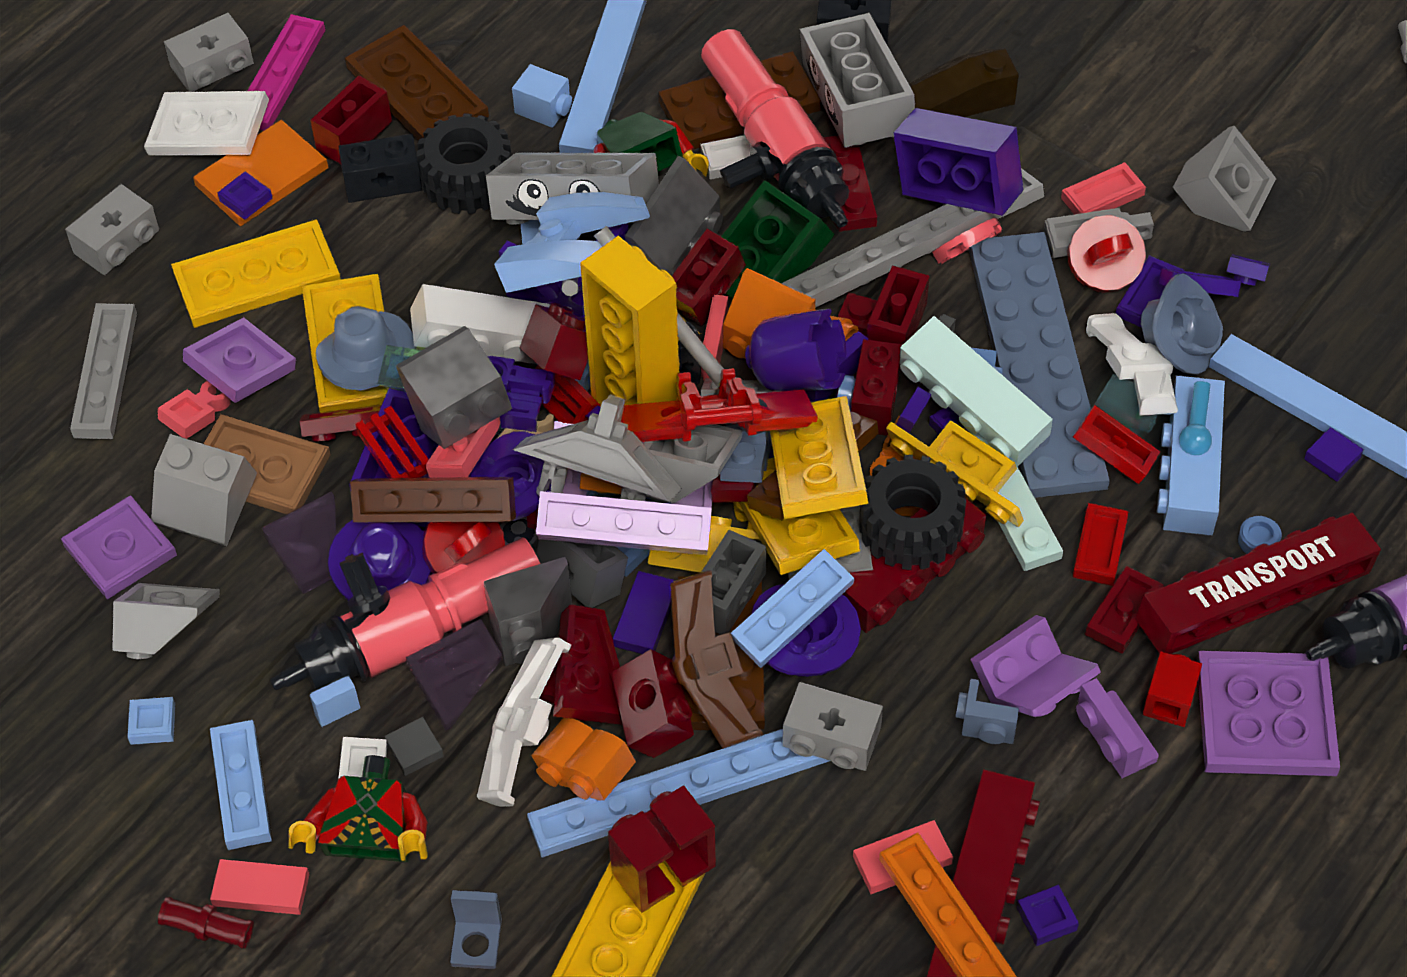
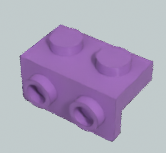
M1097 678L1081 685L1076 706L1079 719L1089 729L1100 745L1104 756L1112 763L1121 778L1156 763L1159 754L1115 691L1106 693Z

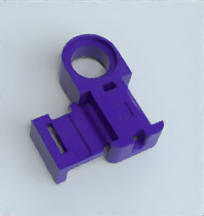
M487 356L498 373L502 375L501 378L512 406L511 410L500 416L501 428L537 432V417L542 404V397L539 396H543V404L550 401L555 385V373L544 369L516 366L515 359Z

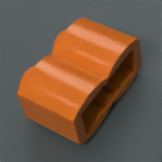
M563 718L531 755L538 766L536 772L544 782L553 787H556L558 784L568 787L574 794L585 800L589 797L596 800H605L636 763L625 741L609 732L598 729L593 730L586 724L572 718Z

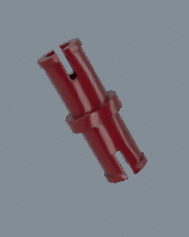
M171 897L164 899L158 915L159 925H166L194 933L195 938L198 940L206 941L208 938L239 946V948L243 949L248 946L254 928V921L217 912V907L206 904L204 907H199L174 900Z

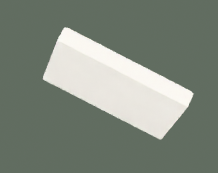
M265 91L164 92L144 148L148 155H250L269 98Z

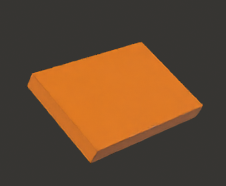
M281 119L257 135L250 155H226L195 175L193 179L195 186L241 227L329 167L327 159ZM245 171L269 188L273 198L246 220L221 203L217 193Z

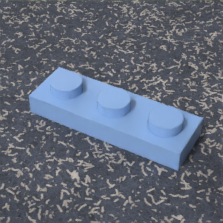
M823 549L731 632L733 641L760 668L763 667L854 584V577Z
M253 720L210 728L227 849L232 850L272 841L256 728Z

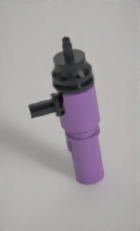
M1407 575L1370 591H1364L1344 602L1339 613L1325 619L1323 623L1325 640L1307 649V658L1310 661H1315L1332 655L1342 667L1348 669L1362 663L1377 666L1386 661L1399 658L1402 651L1407 649Z

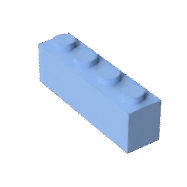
M1176 375L1173 390L1178 412L1165 414L1170 415V423L1163 424L1161 447H1168V456H1161L1159 480H1166V489H1159L1157 513L1164 514L1163 530L1213 536L1219 513L1225 381ZM1205 381L1210 383L1205 427L1211 433L1212 444L1206 453L1190 455L1180 447L1179 436L1181 431L1189 425L1194 383Z

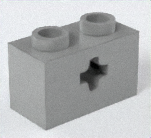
M229 13L164 41L170 67L189 92L198 90L254 64L248 37Z
M120 184L65 230L73 253L105 275L115 266L120 265L127 256L143 243L148 242L159 231L153 206Z
M799 682L783 724V747L789 748L800 756L809 757L813 755L830 760L838 767L844 769L857 768L866 771L881 729L883 706Z

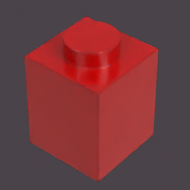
M1160 651L1143 715L1185 727L1203 663L1192 661L1185 655L1168 654Z

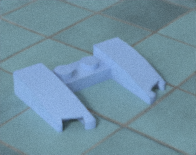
M591 192L549 197L536 213L541 226L538 228L539 231L534 238L526 244L508 247L494 265L506 293L581 277L580 262L602 247L598 241L577 240L582 233L603 229L605 226L613 227L648 219L650 217L643 197Z

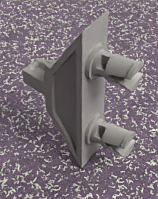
M611 394L608 395L606 400L602 401L599 415L592 413L589 420L526 437L512 449L544 461L539 486L536 490L539 496L540 491L546 492L550 484L551 492L563 493L568 468L623 487L620 499L645 501L646 495H650L671 502L682 488L633 431L627 430L628 424L621 422L625 399Z

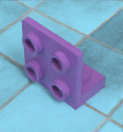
M1035 615L970 659L991 703L1019 708V712L1033 717L1044 716L1052 712L1057 706L1056 703L1069 694L1080 692L1081 685L1089 682L1101 673L1097 663L1062 654L1046 618Z

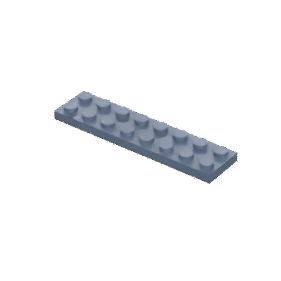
M1045 232L987 238L969 247V254L992 350L997 351L996 367H1002V375L1053 419L1050 436L1020 464L1023 478L1034 498L1108 490L1110 480L1104 459L1073 438V435L1079 429L1080 424L1091 410Z

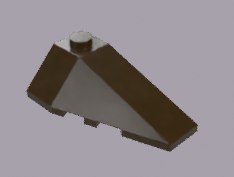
M1005 48L986 49L955 57L909 83V86L914 93L915 108L967 117L1015 105L1019 73Z

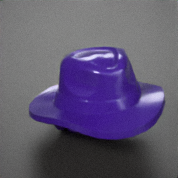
M514 431L504 434L490 443L468 476L513 477L516 519L512 521L524 518L539 508L540 496L536 493V490L539 486L544 461L512 450L526 437L535 435L526 431ZM551 484L546 492H551Z
M353 520L348 522L335 536L329 549L328 568L334 585L348 601L353 597L340 562L346 560L345 557L351 554L355 556L359 553H363L377 586H386L388 590H391L408 581L420 585L427 583L431 571L423 558V530L413 522L353 523Z
M785 584L774 586L760 595L753 606L752 613ZM842 594L772 657L767 664L777 671L805 677L823 675L839 669L852 657L859 644L861 627L856 609L848 598Z

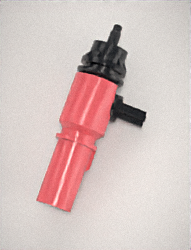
M727 29L712 36L705 43L701 52V58L726 94L725 100L737 117L740 125L745 128V137L751 145L750 156L720 169L725 186L731 189L759 175L765 181L775 177L778 180L781 192L820 219L829 216L838 227H845L848 219L841 207L848 199L850 191L843 180V167L837 160L834 151L830 149L798 101L789 97L786 89L773 81L739 31Z
M522 537L467 564L460 562L441 572L433 573L428 576L429 582L422 585L408 581L388 590L386 586L376 585L363 553L355 556L351 554L345 557L346 560L340 562L341 569L353 594V597L348 601L350 612L341 617L336 615L330 616L333 626L329 628L325 622L315 625L308 638L294 644L300 663L281 671L279 675L272 677L270 682L274 690H279L308 678L314 691L345 676H349L353 684L352 678L357 676L363 684L367 681L368 675L373 678L440 646L444 633L452 630L457 634L462 631L461 625L488 613L484 581L539 565V559L527 539Z

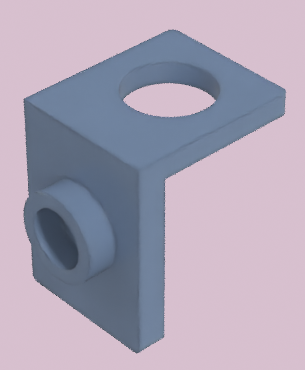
M453 890L451 903L456 924L450 960L451 966L495 969L502 923L497 893ZM476 934L484 936L489 942L488 949L484 954L472 957L463 951V943L469 936Z

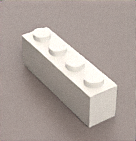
M423 284L410 308L414 346L427 348L461 327L466 326L487 356L515 359V361L537 364L519 347L535 304L548 308L550 304Z

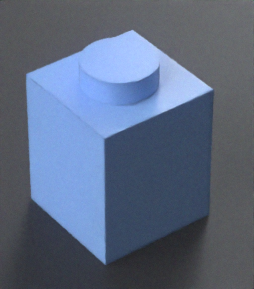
M532 64L528 66L512 87L515 113L552 128L561 116H565L569 112L572 105L568 78Z

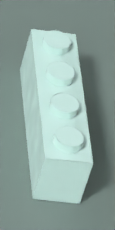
M935 316L900 347V367L903 373L915 383L920 381L930 390L931 397L939 406L945 409L947 407L951 408L959 415V421L966 430L974 435L979 433L989 442V446L1015 462L1016 467L1050 436L1053 419Z

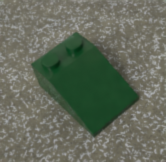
M764 180L721 236L738 246L746 264L745 268L726 292V295L733 299L742 274L747 268L779 283L800 275L813 264L835 234L819 217Z

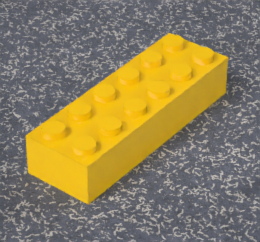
M618 235L580 262L591 396L600 404V407L602 401L606 400L610 394L625 399L624 405L677 401V373H679L680 363L678 356L676 282L666 270H659L648 261L640 248L629 245Z

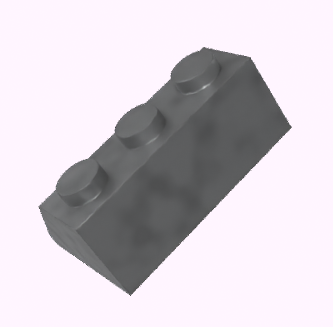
M678 156L646 203L650 217L635 221L626 233L625 241L631 246L640 248L648 261L659 270H666L672 276L706 229L716 234L718 233L723 221V214L720 213V196L685 158Z

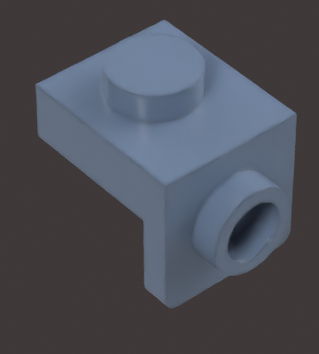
M971 679L968 693L960 692L956 711V718L964 719L962 735L980 738L982 741L990 744H1013L1019 708L976 701L979 680Z

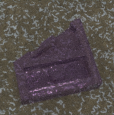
M332 492L262 527L264 537L303 594L331 580L328 568L329 549L335 536L338 534L336 527L337 508Z
M480 619L406 657V664L445 730L452 728L501 661L502 653Z

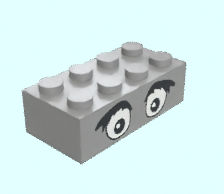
M870 13L800 29L803 66L844 148L862 145L866 142L887 137H894L893 132L915 109L914 93Z
M515 153L486 175L491 217L495 220H506L507 224H522L529 220H539L536 213L549 197L573 193L607 192L643 197L646 204L659 185L656 153Z

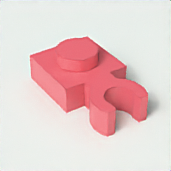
M206 381L202 384L200 392L196 395L187 389L158 407V420L182 438L188 439L214 422L215 412L228 408L231 404V399L223 393L215 395L216 387Z

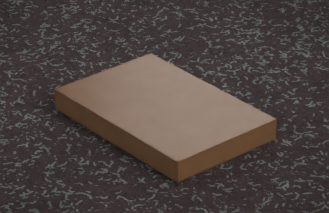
M220 414L204 442L205 445L244 456L255 469L257 475L245 502L293 517L298 516L331 455L328 446Z

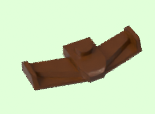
M708 570L670 583L675 655L671 662L678 684L685 686L716 739L724 749L760 737L763 733L756 725L728 679L742 674L743 671L731 633L725 632L715 636L711 583L712 571Z

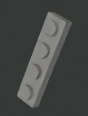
M95 304L70 428L73 438L113 439L137 317L134 304Z

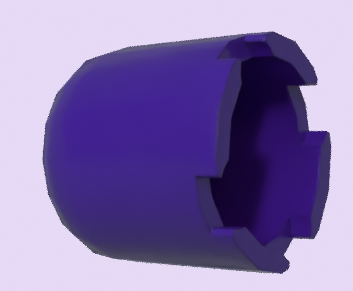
M831 309L775 316L763 320L757 325L753 331L750 345L746 348L745 357L748 367L753 370L754 375L762 386L771 391L833 390L841 386L845 373H838L839 358L847 357V348L840 320H831L830 318Z

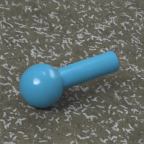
M1205 381L1194 383L1189 425L1181 431L1179 436L1180 447L1190 455H1202L1210 449L1212 444L1211 433L1205 427L1210 394V383Z

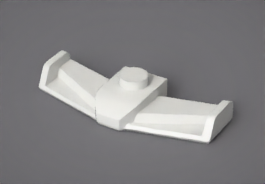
M1115 313L1089 316L1086 333L1089 337L1096 336L1108 347L1106 360L1119 380L1134 379L1139 404V416L1177 413L1178 408L1170 376L1173 371V365L1163 356L1158 347L1151 343L1139 341L1125 328L1122 318Z
M560 638L534 640L502 706L498 710L492 726V735L477 793L479 800L500 807L514 805L515 799L510 794L521 747L538 745L539 740L547 732L549 726L548 716L552 705L539 698L561 653L569 652L572 646L570 643Z

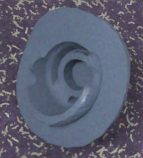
M1183 273L1175 275L1165 286L1161 298L1149 301L1142 312L1141 326L1146 343L1157 346L1163 356L1183 373L1197 375L1206 371L1210 364V359L1217 349L1220 348L1223 326L1213 301L1196 281Z
M355 306L341 314H337L334 332L318 344L316 359L323 375L334 385L344 389L362 391L390 383L393 378L399 375L396 365L415 355L417 346H414L413 332L408 324L399 316Z

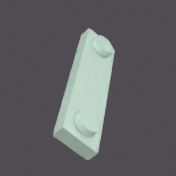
M977 433L976 435H974V436H976L977 438H979L980 440H982L983 442H985L986 444L989 443V442H988L985 438H983L979 433ZM1017 467L998 494L1019 507L1024 521L1020 527L1015 526L1010 521H1007L1006 524L998 523L1023 570L1027 571L1062 559L1063 550Z

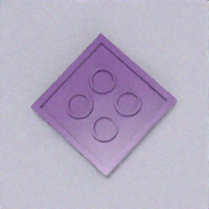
M1198 652L1196 660L1199 663H1203L1198 678L1205 772L1315 776L1338 775L1340 761L1328 657L1310 661L1306 654Z

